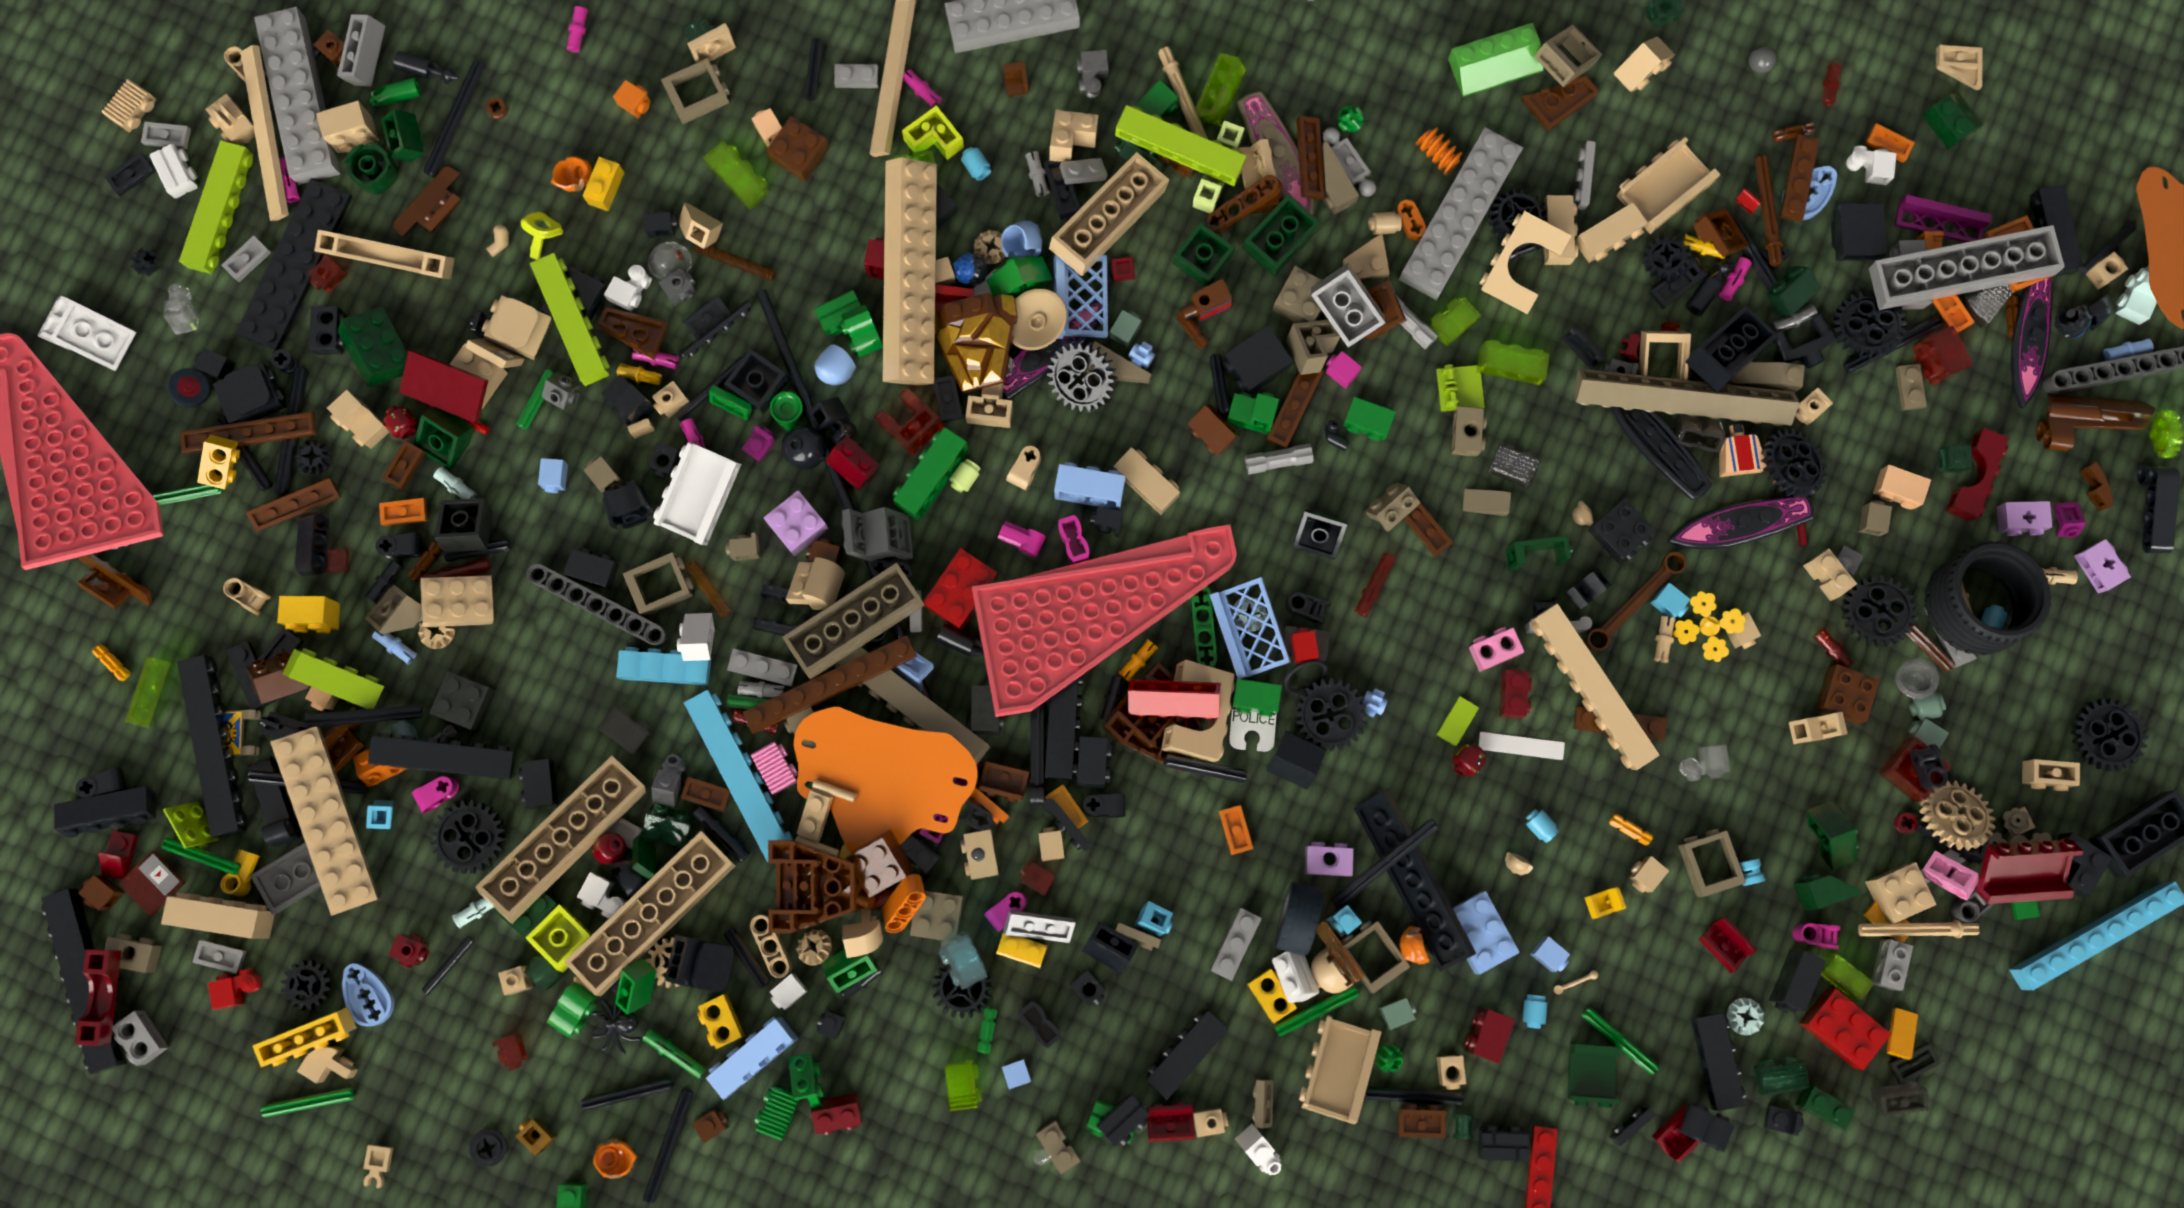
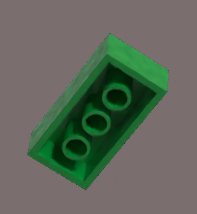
M945 427L941 432H936L931 440L933 444L929 450L925 449L919 457L920 462L917 467H912L906 475L907 481L903 486L899 485L893 494L895 497L893 500L897 509L918 523L969 452L967 442Z

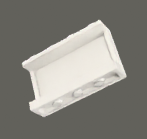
M688 442L680 451L679 457L681 459L678 466L676 465L672 470L670 485L666 486L663 491L662 498L664 500L661 507L658 506L653 516L655 519L654 524L692 539L700 545H708L742 464Z

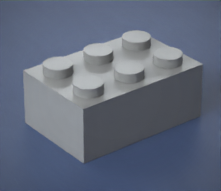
M1349 263L1311 287L1312 297L1347 347H1350L1385 324V315Z

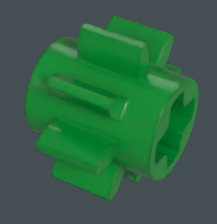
M1349 105L1345 106L1338 113L1339 118L1337 120L1339 123L1337 125L1343 132L1346 130L1348 132H1356L1363 125L1364 118L1362 115L1364 113L1358 106L1355 108Z
M1391 1043L1390 1046L1382 1044L1376 1051L1375 1057L1377 1059L1374 1063L1385 1073L1388 1070L1395 1072L1403 1064V1058L1401 1057L1403 1052L1394 1043Z

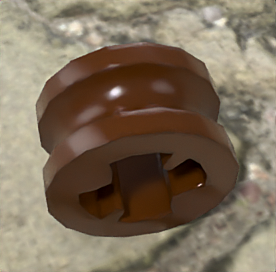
M494 97L486 103V110L492 118L499 120L507 115L508 108L502 99ZM499 104L501 110H497V112L495 113L492 108L494 106L497 107V105Z

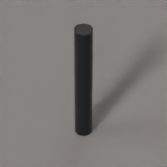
M467 936L421 990L429 995L475 941Z

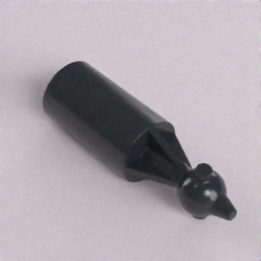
M398 51L394 57L393 65L395 70L425 79L442 77L446 84L453 80H459V76L452 70L453 67L448 66V69L443 70L433 60L403 51Z
M1730 258L1716 263L1717 271L1709 277H1704L1685 305L1689 312L1696 316L1704 314L1722 288L1723 274L1732 271Z
M946 624L942 626L936 640L937 643L967 656H984L982 644L976 637Z

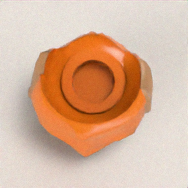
M567 156L565 160H560L555 165L551 183L568 192L581 191L588 184L592 174V166L588 161L580 157Z
M1409 926L1400 938L1399 947L1404 959L1419 965L1429 963L1431 956H1428L1429 950L1427 946H1424L1422 934L1419 933L1421 929Z
M618 1138L609 1139L597 1147L593 1164L603 1177L610 1179L622 1178L633 1168L637 1154L626 1141L619 1140Z

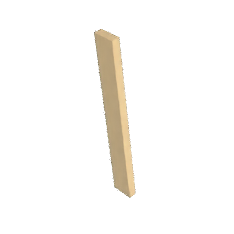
M896 0L870 149V155L874 157L889 155L891 151L916 0Z
M251 45L241 51V58L270 221H278L288 216L289 213L260 47Z

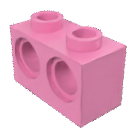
M1506 627L1494 631V636L1486 638L1484 635L1473 640L1474 644L1469 647V650L1479 672L1524 653L1514 628L1507 630ZM1502 638L1510 641V649L1502 647ZM1481 647H1487L1490 650V657L1486 658L1481 655Z
M1934 851L1923 868L1925 879L1966 901L1978 885V873L1937 851Z

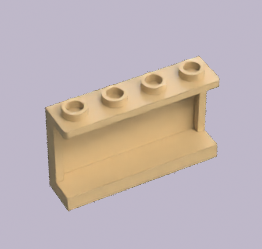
M1686 137L1681 141L1676 139L1667 147L1669 151L1664 155L1660 152L1651 160L1652 164L1648 168L1644 165L1635 173L1636 177L1633 180L1628 178L1619 186L1621 190L1616 197L1625 207L1634 202L1648 222L1645 229L1650 234L1706 190L1721 175L1716 169L1710 172L1687 147L1688 139Z
M1327 1016L1325 1021H1320L1317 1033L1321 1034L1319 1043H1314L1311 1053L1312 1056H1315L1313 1065H1308L1305 1078L1309 1080L1307 1087H1302L1299 1101H1302L1301 1108L1355 1125L1359 1119L1381 1032L1374 1029L1369 1031Z

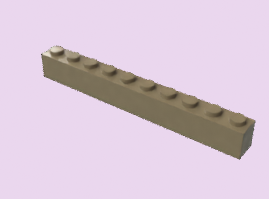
M1578 369L1572 390L1576 403L1582 405L1595 404L1606 408L1613 406L1622 407L1626 410L1660 411L1672 415L1679 413L1691 417L1707 416L1712 419L1745 420L1756 424L1764 422L1772 423L1776 426L1792 425L1800 403L1792 391L1726 384L1719 392H1716L1707 382Z

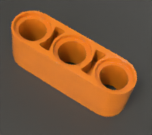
M910 874L902 879L881 910L887 932L897 933L902 931L925 901L926 895L920 875Z

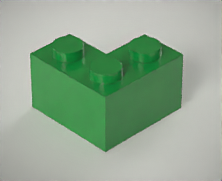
M1029 255L1024 258L1015 256L1006 261L1007 264L992 272L993 275L986 282L993 297L1010 295L1017 298L1024 291L1041 289L1053 279L1043 257Z
M1267 392L1258 393L1256 399L1252 398L1248 393H1234L1227 421L1231 425L1269 434L1279 399Z

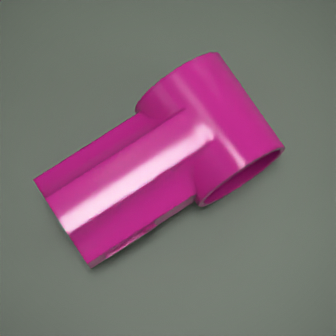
M1007 521L1003 524L998 536L999 540L1018 547L1021 552L1032 557H1037L1046 538L1035 530H1026Z

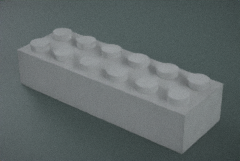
M958 0L945 3L955 53L1080 28V16L1076 0Z

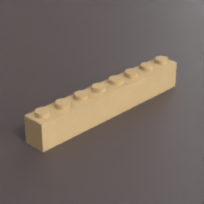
M1554 604L1532 618V629L1537 636L1543 637L1546 642L1544 644L1546 650L1550 655H1555L1559 661L1557 666L1561 672L1568 674L1571 679L1569 682L1576 693L1580 692L1584 698L1582 700L1583 705L1589 712L1592 711L1594 713L1597 726L1602 731L1605 730L1609 735L1608 742L1615 750H1619L1622 755L1620 759L1625 767L1631 768V770H1638L1658 757L1659 753L1560 606Z

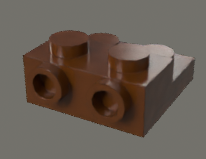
M1716 209L1709 214L1704 213L1695 219L1696 224L1693 227L1696 230L1697 237L1704 244L1713 241L1715 250L1722 257L1741 251L1749 246V243L1727 209L1719 212Z
M1388 280L1367 290L1385 315V324L1365 336L1366 340L1371 341L1389 332V329L1407 321L1392 284Z

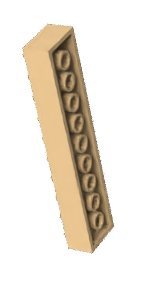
M904 157L886 161L883 382L919 386L934 384L937 164Z

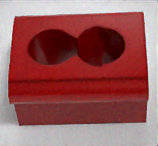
M1746 188L1735 199L1749 214H1752L1762 203Z

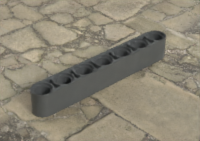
M2184 346L2059 370L2044 379L2043 389L2048 394H2060L2184 369V360L2182 358V355L2184 356ZM2118 367L2122 369L2123 374L2119 371ZM2097 371L2101 373L2102 378L2098 376ZM2076 375L2080 377L2081 382L2077 380ZM2055 379L2059 381L2060 386L2055 383Z
M533 564L528 568L527 577L529 581L538 587L654 647H663L668 642L667 631L642 616L541 564ZM543 570V578L536 581V573ZM562 580L563 587L556 591L555 584ZM577 591H582V598L578 601H575V593ZM602 601V608L594 611L593 606L595 602ZM616 611H621L622 617L620 620L614 621L613 614ZM641 621V628L638 631H633L632 625L634 622ZM660 631L661 638L658 641H652V634Z

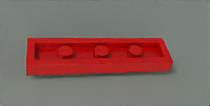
M1534 1125L1532 1127L1525 1208H1550L1558 1130L1556 1128Z

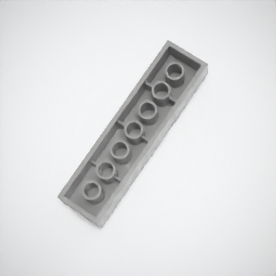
M297 7L254 17L289 176L298 185L309 183L310 179L317 181L341 175L336 151L322 137L316 113L325 111L326 106L316 62L312 53L313 48L306 17Z
M1484 128L1399 278L1400 281L1437 301L1523 147Z
M2054 225L1876 260L1869 268V273L1878 308L1882 310L2053 276L2065 266Z

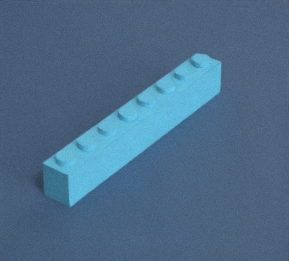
M706 690L684 702V705L768 862V840L794 841L789 831L785 832L781 824L785 822L779 811L775 812L771 804L774 801L769 792L764 793L761 787L763 780L758 772H753L750 766L753 764V761L748 752L743 753L740 747L743 744L737 732H732L730 728L732 721L726 712L722 713L719 707L722 703L718 695Z
M2176 881L2161 882L2009 970L2021 990H2035L2184 904V894Z

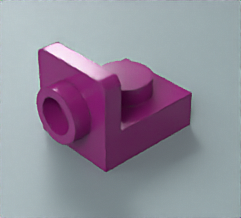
M755 425L752 428L754 432L741 449L761 463L775 444V440L772 437L773 433L764 426L759 428Z
M2056 503L2053 510L2060 525L2056 532L2057 537L2072 538L2079 536L2086 524L2079 503Z

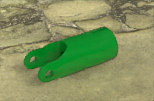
M415 77L387 84L371 92L370 103L373 106L389 105L420 97V86Z

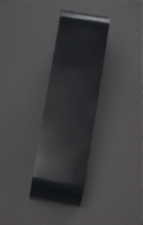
M2141 465L2137 471V480L2140 485L2147 486L2142 548L2145 553H2171L2175 540L2180 483L2179 470L2176 467L2166 465Z
M272 756L249 765V771L258 770L281 773L277 761ZM253 782L267 825L261 828L265 842L269 846L279 847L301 838V830L286 786Z

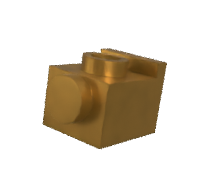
M528 1118L518 1128L520 1132L515 1136L535 1156L541 1154L557 1137L538 1118L532 1120ZM535 1130L540 1133L538 1139L533 1136Z

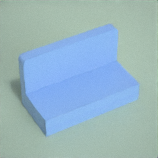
M916 653V658L891 670L921 692L923 690L922 680L934 668L933 663Z

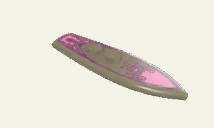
M1258 91L1247 94L1237 102L1252 145L1260 139H1268L1276 177L1282 183L1283 199L1289 194L1313 215L1314 199L1301 197L1299 153L1296 144L1263 92Z

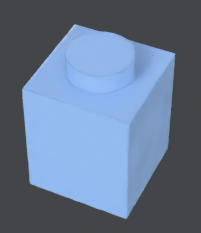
M541 458L538 485L548 493H558V490H566L568 464L564 460Z
M1544 936L1530 953L1551 972L1562 971L1568 964L1567 958L1570 956L1566 950L1549 936Z

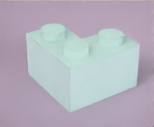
M2149 266L2141 268L2138 273L2129 276L2125 283L2127 288L2116 303L2118 308L2115 314L2138 325L2150 319L2157 304L2149 286Z

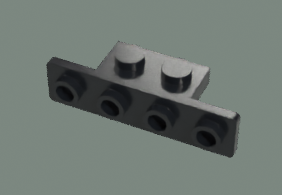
M718 295L713 297L683 321L684 325L695 337V340L679 352L683 358L686 356L690 358L699 351L698 347L704 342L708 344L717 337L715 333L721 329L723 331L727 330L734 324L733 319L737 316L743 317L751 311L749 307L753 305L752 302L747 299L730 312Z

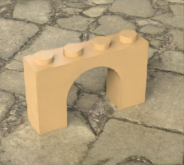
M1524 211L1522 215L1517 214L1512 223L1515 229L1512 234H1506L1501 243L1505 247L1501 254L1496 252L1490 263L1493 265L1490 274L1485 272L1479 284L1483 285L1482 291L1528 314L1538 294L1517 284L1511 278L1508 272V260L1511 253L1522 244L1536 243L1561 255L1572 235Z
M1184 660L1177 664L1174 681L1221 683L1220 718L1210 719L1203 731H1196L1175 724L1165 728L1161 750L1209 763L1220 760L1224 752V746H1222L1223 738L1228 729L1226 720L1231 711L1230 697L1235 688L1233 673L1189 660Z

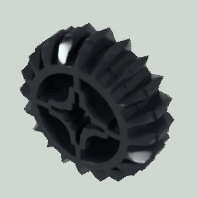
M1513 188L1509 194L1505 191L1501 197H1496L1495 203H1492L1490 206L1492 211L1488 213V217L1491 218L1488 224L1489 226H1494L1491 230L1492 233H1499L1497 240H1500L1502 237L1505 238L1507 233L1512 234L1513 230L1509 228L1515 229L1512 223L1515 220L1514 216L1516 217L1518 213L1522 215L1526 211L1545 222L1547 221V218L1544 217L1547 214V210L1541 209L1544 206V202H1536L1539 198L1538 195L1532 198L1530 197L1531 191L1523 194V189H1519L1518 193H1516ZM1504 207L1507 208L1506 213L1508 214L1505 221L1502 220L1501 211Z
M962 956V963H958L957 957H954L953 966L948 961L944 962L948 969L945 971L939 967L938 971L943 974L942 977L935 975L933 978L940 981L939 985H932V989H939V993L933 994V998L941 997L942 1000L937 1003V1006L939 1007L945 1003L947 1006L943 1009V1012L947 1013L951 1008L953 1010L951 1017L953 1018L956 1016L957 1011L960 1012V1019H964L966 1011H968V1016L972 1018L973 1009L980 1014L982 1012L979 1007L980 1004L983 1007H988V1003L984 1001V998L992 999L993 997L991 994H987V990H994V986H987V982L992 981L993 977L985 978L984 976L989 972V969L986 968L981 971L982 962L974 966L975 958L973 957L970 959L969 964L966 963V956ZM968 968L976 974L969 979H964L955 969ZM950 974L955 986L946 995L944 985L947 976ZM973 980L966 988L968 991L966 994H963V991L961 993L957 992L955 995L953 994L960 987L959 981H963V983L966 981L968 983ZM981 980L982 992L976 1001L971 988L977 981ZM956 996H963L970 1003V1006L960 1007L950 1002V1000Z

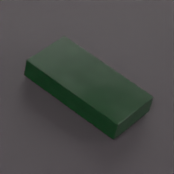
M638 835L633 839L632 869L650 880L655 875L656 847Z

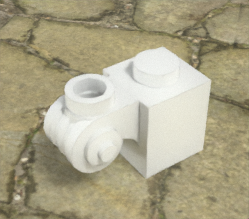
M1856 146L1853 153L1847 158L1846 165L1851 171H1857L1862 166L1866 168L1865 182L1887 185L1894 178L1896 153L1889 152L1886 149L1867 151L1865 146Z
M633 265L629 268L628 275L631 280L627 282L615 276L613 277L604 293L609 302L629 312H632L634 307H638L641 302L643 288L647 289L652 281V277L648 276L640 265Z
M592 872L587 876L577 895L582 900V905L590 909H594V907L600 908L602 910L601 915L607 918H611L626 903L621 897L609 898V893L615 883Z
M1253 1124L1235 1138L1257 1166L1260 1165L1259 1169L1262 1172L1264 1171L1270 1176L1280 1172L1282 1166L1279 1159L1280 1156L1274 1153L1275 1150Z

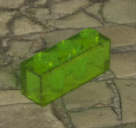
M1219 53L1195 108V112L1202 122L1221 127L1246 71L1239 57Z
M721 141L703 158L709 168L751 210L769 194L766 187L768 183L760 174L756 176L752 172L753 167L746 159L742 161L738 157L739 152L732 144L728 146L724 141Z
M1488 340L1479 349L1476 372L1540 385L1547 377L1550 354L1544 353L1540 349L1534 348L1529 350L1517 344L1504 345L1500 344L1497 340Z
M147 656L125 719L126 723L150 729L172 665L170 662Z

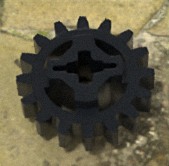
M1667 235L1664 236L1662 241L1656 238V244L1650 242L1648 244L1649 249L1644 250L1643 264H1645V271H1650V277L1658 275V281L1666 277L1667 282H1669L1672 276L1675 279H1679V273L1685 275L1686 268L1691 266L1692 253L1690 252V246H1684L1683 239L1677 242L1676 236L1672 240H1668Z
M302 960L299 965H291L293 971L284 972L288 978L287 980H281V983L286 984V988L281 989V992L287 993L284 1001L292 1000L290 1007L298 1006L299 1010H305L307 1007L308 1010H314L315 1005L323 1006L322 999L330 998L326 993L334 989L329 986V983L334 981V979L327 977L331 972L329 969L322 970L324 967L323 963L316 965V960H309L308 963L306 960ZM305 970H312L315 974L309 975ZM305 995V997L307 999L309 998L310 1000L305 1001L300 999L299 997Z

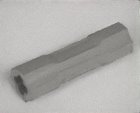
M1397 296L1407 320L1401 325L1426 350L1439 335L1428 324L1423 323Z
M1310 443L1272 452L1245 455L1248 475L1292 465L1309 464L1314 461Z

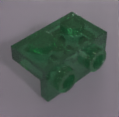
M653 804L646 813L642 837L684 848L689 843L691 826L695 818L692 816L693 814H689L685 810H675L662 804Z

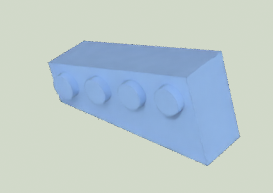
M772 1017L763 1025L764 1029L758 1034L754 1032L745 1040L746 1044L740 1049L736 1047L727 1055L728 1060L723 1064L718 1062L709 1070L711 1074L706 1079L723 1100L732 1095L799 1039L782 1017Z

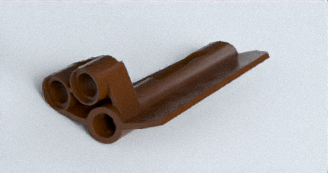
M2048 394L2045 422H2039L2037 425L2036 439L2043 442L2046 450L2068 451L2074 446L2073 428L2142 430L2148 426L2156 408L2145 402Z

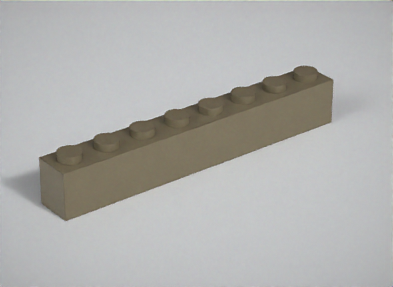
M860 647L837 662L834 667L838 668L868 654V652ZM892 670L858 685L861 688L863 685L867 686L870 689L868 693L876 700L884 699L887 702L885 706L896 714L898 711L904 715L903 720L911 727H914L916 724L922 729L921 731L941 732L952 735L970 752L976 765L990 748L981 738Z

